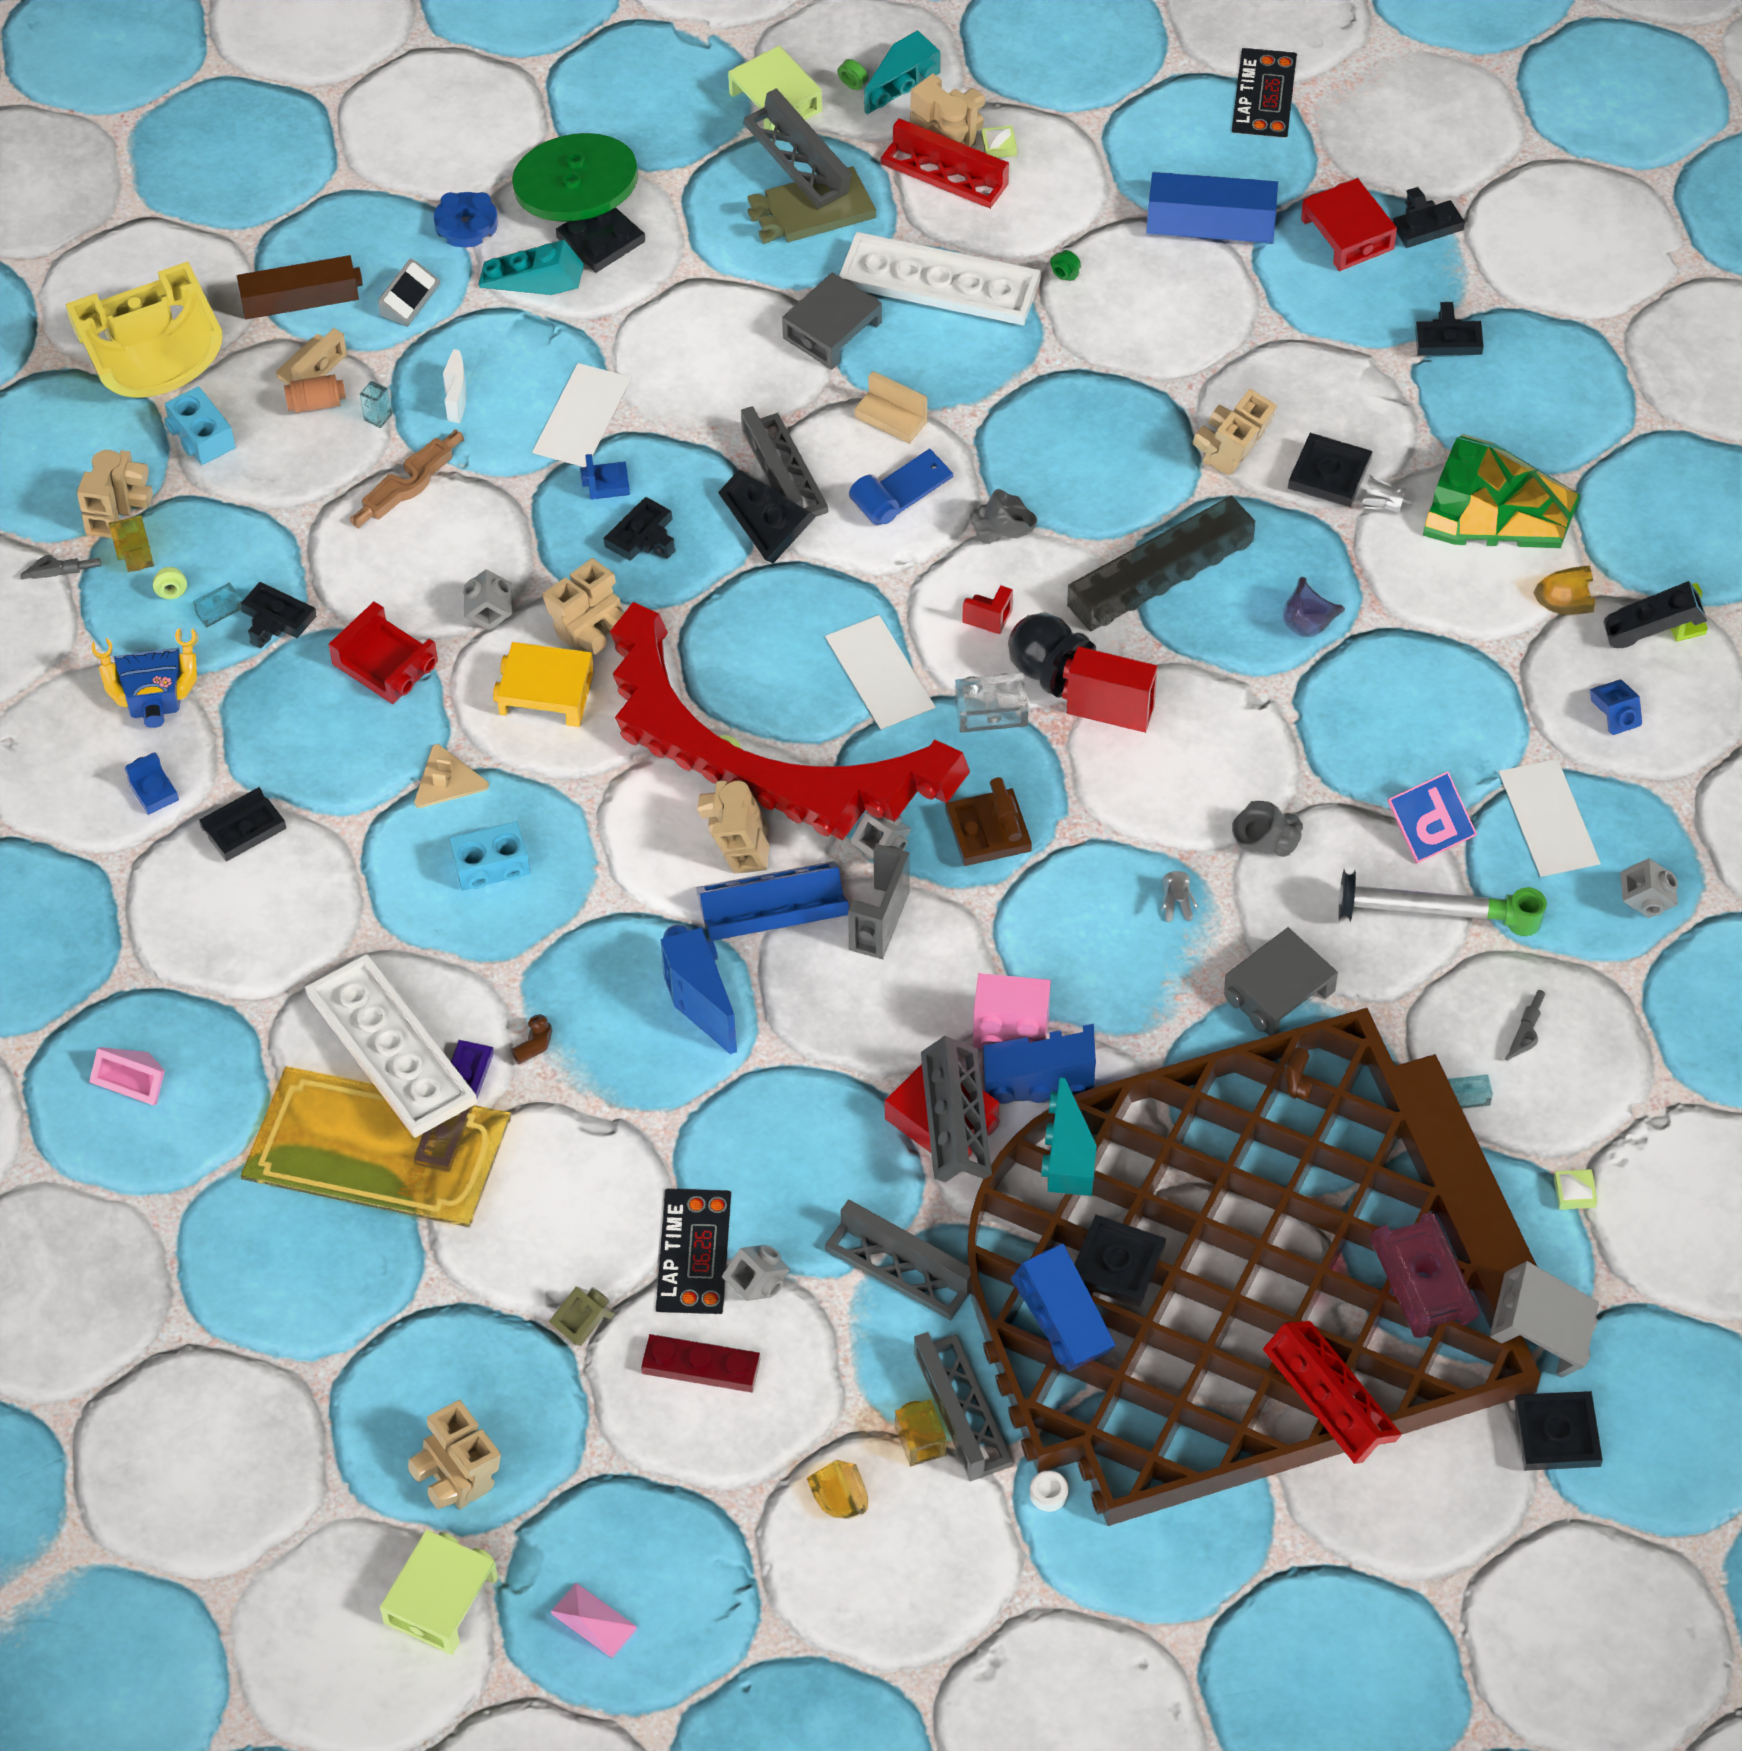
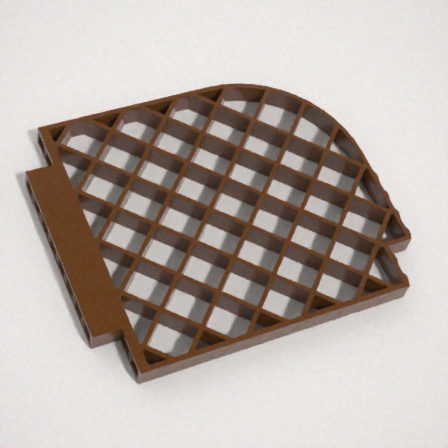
M1368 1008L1108 1083L1073 1095L1090 1132L1097 1135L1094 1140L1097 1145L1095 1169L1110 1141L1156 1160L1141 1189L1095 1170L1092 1195L1129 1210L1122 1222L1123 1224L1136 1228L1140 1219L1144 1216L1189 1235L1174 1265L1159 1261L1151 1282L1161 1286V1289L1146 1318L1100 1299L1101 1294L1088 1290L1106 1327L1134 1339L1118 1371L1096 1361H1091L1068 1372L1064 1364L1060 1365L1057 1362L1049 1341L1011 1325L1024 1302L1010 1279L1021 1264L977 1246L981 1222L984 1213L988 1212L1042 1235L1030 1259L1052 1249L1056 1242L1064 1243L1065 1246L1080 1252L1089 1230L1069 1222L1068 1219L1081 1195L1065 1194L1053 1215L996 1191L1004 1176L1015 1163L1041 1173L1043 1154L1050 1155L1051 1151L1036 1144L1045 1138L1047 1123H1054L1055 1114L1049 1113V1109H1047L1018 1131L999 1152L991 1165L992 1175L983 1179L977 1192L968 1232V1265L971 1274V1300L986 1340L983 1343V1349L989 1365L995 1363L999 1373L995 1375L997 1387L1002 1397L1008 1396L1011 1404L1008 1407L1009 1417L1014 1429H1021L1024 1437L1021 1440V1446L1027 1462L1033 1461L1038 1473L1077 1462L1083 1481L1089 1480L1094 1492H1091V1500L1097 1515L1103 1513L1107 1526L1345 1453L1330 1433H1326V1428L1319 1420H1317L1309 1439L1291 1445L1253 1430L1268 1397L1312 1416L1315 1415L1286 1378L1280 1376L1281 1372L1273 1362H1271L1268 1370L1219 1350L1235 1318L1275 1335L1284 1323L1307 1321L1321 1292L1369 1311L1370 1315L1356 1343L1319 1327L1316 1328L1353 1374L1358 1370L1407 1391L1397 1412L1387 1414L1402 1434L1514 1400L1515 1395L1534 1394L1537 1392L1541 1374L1521 1335L1501 1344L1484 1333L1454 1321L1467 1292L1472 1290L1490 1329H1492L1505 1272L1526 1261L1537 1266L1436 1054L1395 1066ZM1298 1047L1307 1051L1320 1048L1351 1061L1338 1088L1307 1075H1302V1080H1308L1313 1084L1309 1099L1303 1101L1326 1110L1312 1138L1265 1119L1279 1091L1288 1094L1285 1067L1292 1051ZM1281 1059L1279 1064L1273 1062L1275 1060ZM1363 1066H1368L1387 1108L1350 1093ZM1235 1072L1267 1087L1254 1112L1251 1113L1207 1095L1215 1078ZM1196 1084L1194 1089L1188 1087L1190 1085ZM1151 1097L1178 1108L1182 1112L1168 1138H1165L1122 1120L1131 1103ZM1111 1109L1109 1114L1102 1112ZM1338 1115L1386 1134L1372 1162L1324 1143ZM1195 1116L1241 1135L1227 1163L1181 1145ZM1397 1139H1402L1422 1183L1384 1168ZM1254 1140L1301 1159L1286 1188L1239 1169ZM1313 1165L1361 1184L1347 1213L1299 1194ZM1169 1166L1215 1185L1200 1214L1154 1195ZM1372 1189L1421 1209L1408 1237L1424 1231L1432 1214L1436 1213L1458 1260L1419 1244L1421 1237L1390 1246L1391 1240L1403 1239L1405 1237L1358 1218ZM1228 1190L1275 1210L1260 1239L1213 1220ZM1287 1215L1335 1235L1321 1265L1272 1245ZM1347 1240L1396 1260L1382 1290L1332 1270ZM1201 1241L1249 1261L1234 1291L1186 1271ZM1407 1265L1456 1285L1457 1288L1447 1308L1459 1305L1458 1310L1426 1320L1425 1318L1423 1319L1424 1315L1432 1313L1431 1311L1393 1296ZM1261 1266L1309 1286L1294 1317L1246 1297ZM978 1272L1014 1287L1001 1313L995 1320L992 1319L985 1301ZM1174 1293L1222 1312L1207 1344L1159 1324ZM1382 1317L1432 1338L1418 1369L1367 1348ZM1443 1343L1494 1364L1485 1384L1467 1390L1431 1376L1428 1373ZM1147 1345L1195 1365L1179 1397L1131 1377ZM1004 1347L1046 1365L1028 1399L1023 1397ZM1509 1368L1512 1376L1500 1379L1504 1369ZM1208 1371L1257 1391L1241 1424L1192 1403ZM1059 1372L1107 1392L1090 1425L1043 1405ZM1417 1396L1429 1401L1413 1406ZM1120 1398L1168 1418L1151 1452L1103 1431ZM1180 1424L1230 1445L1219 1467L1198 1473L1164 1458ZM1036 1427L1066 1441L1043 1447ZM1241 1451L1253 1455L1252 1457L1237 1461ZM1095 1453L1140 1472L1129 1495L1113 1500ZM1153 1478L1165 1483L1148 1489Z

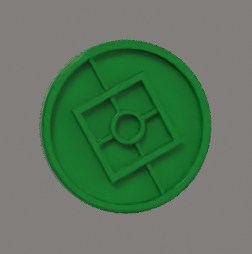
M594 133L570 134L548 140L524 155L514 169L512 184L516 200L530 214L552 221H579L602 215L626 200L637 184L638 167L632 150L623 142L613 137Z

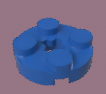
M449 192L441 197V203L434 212V224L436 233L439 237L441 234L442 237L446 238L448 244L463 248L474 247L483 243L482 238L489 234L492 236L496 232L498 226L497 210L487 193ZM463 217H471L468 219V222H462L461 219Z

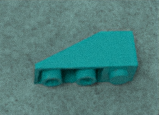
M918 30L895 42L864 89V112L868 115L876 109L884 107L897 97L907 94L931 74H940L941 51Z
M560 240L484 261L478 285L480 288L554 295L579 288L584 264L567 242Z
M1059 1078L1058 1092H1050L1049 1113L1055 1114L1054 1123H1047L1045 1145H1051V1154H1043L1041 1177H1048L1047 1192L1092 1196L1097 1145L1066 1079Z

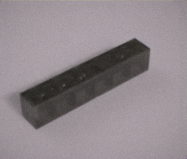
M1231 495L1068 584L1067 606L1090 632L1101 626H1107L1120 615L1138 609L1144 602L1155 596L1165 594L1176 584L1192 579L1203 569L1219 564L1225 557L1236 551L1246 549L1254 542L1255 520Z

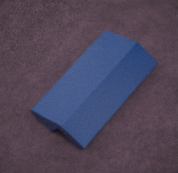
M1152 172L1146 234L1273 244L1278 181Z
M834 861L696 887L706 933L709 939L713 941L846 916L849 910L848 900L842 891L839 867Z

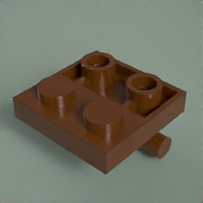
M1000 777L990 781L992 793L945 804V811L964 866L1032 851V842L1013 788L1006 789L1004 781Z

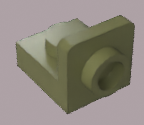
M576 1286L549 1322L575 1345L581 1347L602 1318L611 1319L615 1312L607 1306L610 1300L599 1290L592 1287L588 1291Z

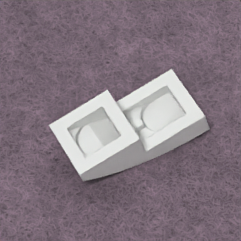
M453 349L443 372L445 392L447 394L445 406L447 420L460 424L466 406V382L460 350Z

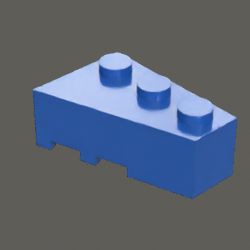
M1094 1024L1084 1025L1083 1032L1062 1036L1061 1030L1049 1032L1050 1039L1030 1043L1028 1037L983 1045L984 1091L999 1101V1104H1006L1012 1101L1044 1103L1050 1100L1051 1091L1058 1092L1059 1078L1066 1079L1073 1095L1094 1088L1096 1067Z
M1064 1243L1023 1262L1010 1278L1035 1317L1039 1327L1050 1341L1051 1349L1057 1362L1060 1365L1064 1364L1068 1372L1108 1354L1116 1346Z

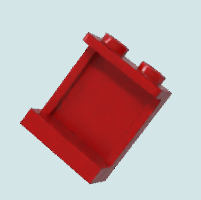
M1359 178L1340 183L1333 188L1312 194L1308 198L1303 199L1301 220L1304 224L1313 222L1334 249L1333 264L1339 272L1394 250L1397 227Z
M375 601L328 644L331 661L334 666L391 704H394L401 696L407 695L412 690L414 684L424 674L430 673L438 662L436 644L433 640L428 639L422 644L387 621L384 607Z

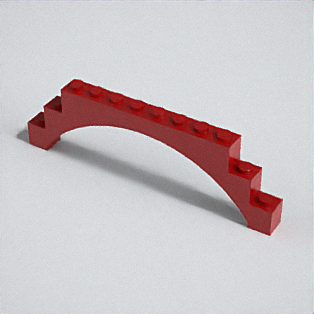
M632 602L609 631L616 645V651L624 657L612 674L618 686V693L628 700L615 716L621 730L620 735L624 740L632 745L640 744L647 747L651 753L659 758L666 756L674 760L684 770L691 771L693 769L714 784L719 781H727V783L742 781L748 785L752 796L768 810L775 808L785 813L789 819L796 823L804 822L811 825L819 834L825 837L832 835L843 841L865 810L876 818L883 816L895 822L917 792L927 799L933 800L936 798L944 803H948L970 773L962 751L935 739L930 746L903 756L851 766L790 764L745 751L717 736L699 722L682 704L669 682L664 660L663 639L668 632L659 613Z

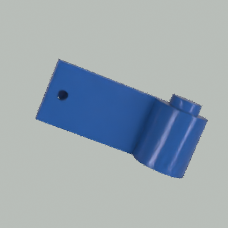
M929 448L880 482L871 474L859 478L850 488L849 497L874 525H885L893 521L902 511L953 478L954 475Z

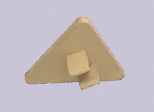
M435 744L432 746L414 801L415 806L423 808L486 791L489 788V783L441 745Z

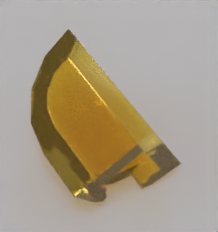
M1590 565L1567 568L1546 576L1537 584L1533 592L1537 601L1547 610L1560 615L1593 613L1595 598H1591L1588 588L1589 582H1593Z
M835 1460L807 1477L816 1502L830 1516L852 1519L866 1513L868 1509V1495L856 1464Z

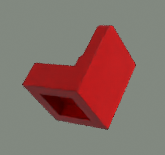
M1000 585L994 599L978 594L974 595L972 599L965 598L963 602L962 623L1001 634L1012 612L1013 589Z

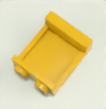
M512 642L509 654H504L502 657L500 672L503 676L501 682L496 681L493 690V701L498 702L499 715L507 716L509 706L565 713L567 726L580 727L594 676L592 652Z

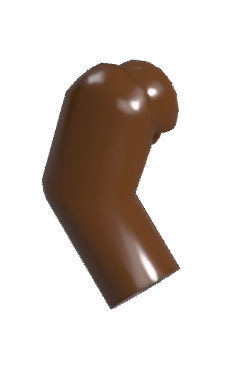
M538 1014L531 1017L528 1022L531 1028L528 1040L511 1048L512 1055L517 1064L520 1065L548 1049L553 1030L546 1016Z
M1299 1047L1292 1051L1285 1067L1287 1093L1293 1099L1297 1097L1301 1100H1307L1311 1095L1313 1084L1308 1080H1302V1075L1309 1060V1053L1307 1050Z

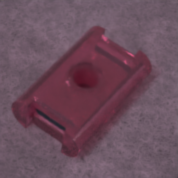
M1433 1213L1422 1214L1419 1223L1392 1231L1389 1230L1388 1225H1384L1370 1235V1242L1414 1337H1426L1428 1329L1459 1319L1461 1326L1478 1317L1480 1314L1478 1306L1440 1224ZM1420 1272L1427 1273V1274L1430 1275L1431 1277H1430V1278L1421 1277L1420 1275H1418V1273H1420Z

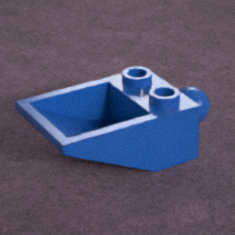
M671 925L666 929L660 941L664 980L674 1007L729 1054L737 1053L735 1016L715 960H718V955L713 940H706L702 927L689 931L683 925Z

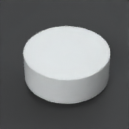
M1055 1471L1040 1472L1031 1481L1030 1499L1034 1506L1042 1511H1056L1067 1502L1068 1483L1061 1474Z

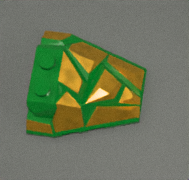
M1462 434L1460 437H1456L1436 486L1423 536L1453 545H1466V539L1487 540L1486 546H1497L1498 541H1516L1518 547L1561 548L1581 494L1499 445Z

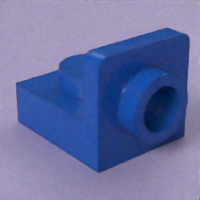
M592 454L585 455L586 467H580L582 487L589 486L591 500L630 495L626 461L593 465Z
M1619 679L1590 689L1591 701L1607 715L1608 731L1612 735L1642 725L1640 696L1623 680Z
M155 752L145 757H139L125 766L129 786L148 815L179 801L178 793L163 771L160 759Z

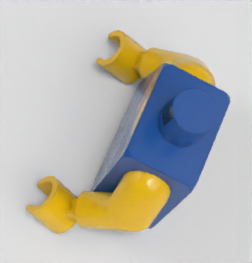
M178 628L175 638L182 645L183 653H180L178 647L114 656L115 662H111L110 659L113 650L109 639L106 638L109 649L104 654L96 651L93 641L92 653L96 658L100 659L101 665L98 668L106 693L120 707H128L131 717H143L145 726L150 728L162 726L165 721L164 714L176 713L180 709L181 700L187 697L197 681L196 653L193 652V647L198 642V633L192 628V639L185 643L182 641V629Z

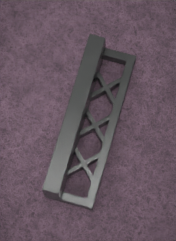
M777 88L766 93L764 108L744 117L743 124L818 209L848 194L852 177L849 169ZM768 118L775 126L774 131L760 128L757 122ZM775 141L789 142L793 146V152L779 150L775 145ZM794 161L807 163L812 168V173L798 171L794 167ZM813 183L827 185L831 191L820 196L813 188Z
M753 406L741 409L742 432L771 487L802 507L803 499L801 496L815 500L817 505L805 509L816 515V517L828 513V505L780 415L775 413L759 418ZM776 427L778 433L775 439L769 437L766 428ZM776 449L790 453L787 462L782 461ZM789 472L802 476L803 480L800 486L794 484Z
M943 1036L921 1051L934 1179L947 1182L962 1171L986 1179L992 1175L978 1050L975 1047ZM957 1054L965 1057L967 1071L959 1062ZM960 1083L970 1094V1102L961 1091ZM964 1114L972 1123L974 1134L966 1125ZM968 1146L977 1157V1163L969 1160Z
M849 1199L841 1209V1223L826 1242L825 1251L951 1321L970 1295L971 1274L969 1265ZM849 1232L861 1239L862 1248L847 1250L838 1244L845 1234ZM884 1252L892 1256L894 1265L879 1268L872 1264L870 1255ZM917 1270L924 1275L925 1283L910 1285L903 1281L901 1273ZM947 1287L958 1294L950 1305L947 1306L935 1299L933 1290Z
M929 1332L914 1336V1355L969 1481L971 1482L1013 1467V1460L957 1335L935 1342L932 1341ZM952 1348L957 1359L952 1369L943 1366L938 1353ZM959 1367H961L963 1374L957 1372ZM953 1380L969 1385L971 1391L966 1401L957 1398L952 1387ZM973 1399H975L977 1405L972 1404ZM967 1411L983 1417L985 1423L980 1433L971 1430L966 1418ZM988 1430H989V1433H990L991 1437L986 1436V1433H987ZM981 1444L996 1448L1001 1458L985 1464V1459L980 1450Z

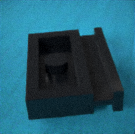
M260 787L199 819L201 829L206 832L209 840L226 862L287 829L285 820L270 800L263 795Z

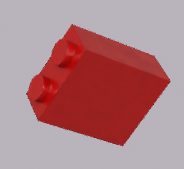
M1078 646L1074 658L1067 659L1063 672V678L1067 679L1062 693V699L1067 700L1066 714L1146 733L1155 708L1158 665Z
M921 1064L885 1099V1120L931 1153ZM960 1083L961 1091L970 1102V1094ZM982 1090L987 1136H990L1000 1123L999 1101ZM964 1114L965 1123L974 1134L973 1125ZM968 1146V1154L970 1156L973 1152Z

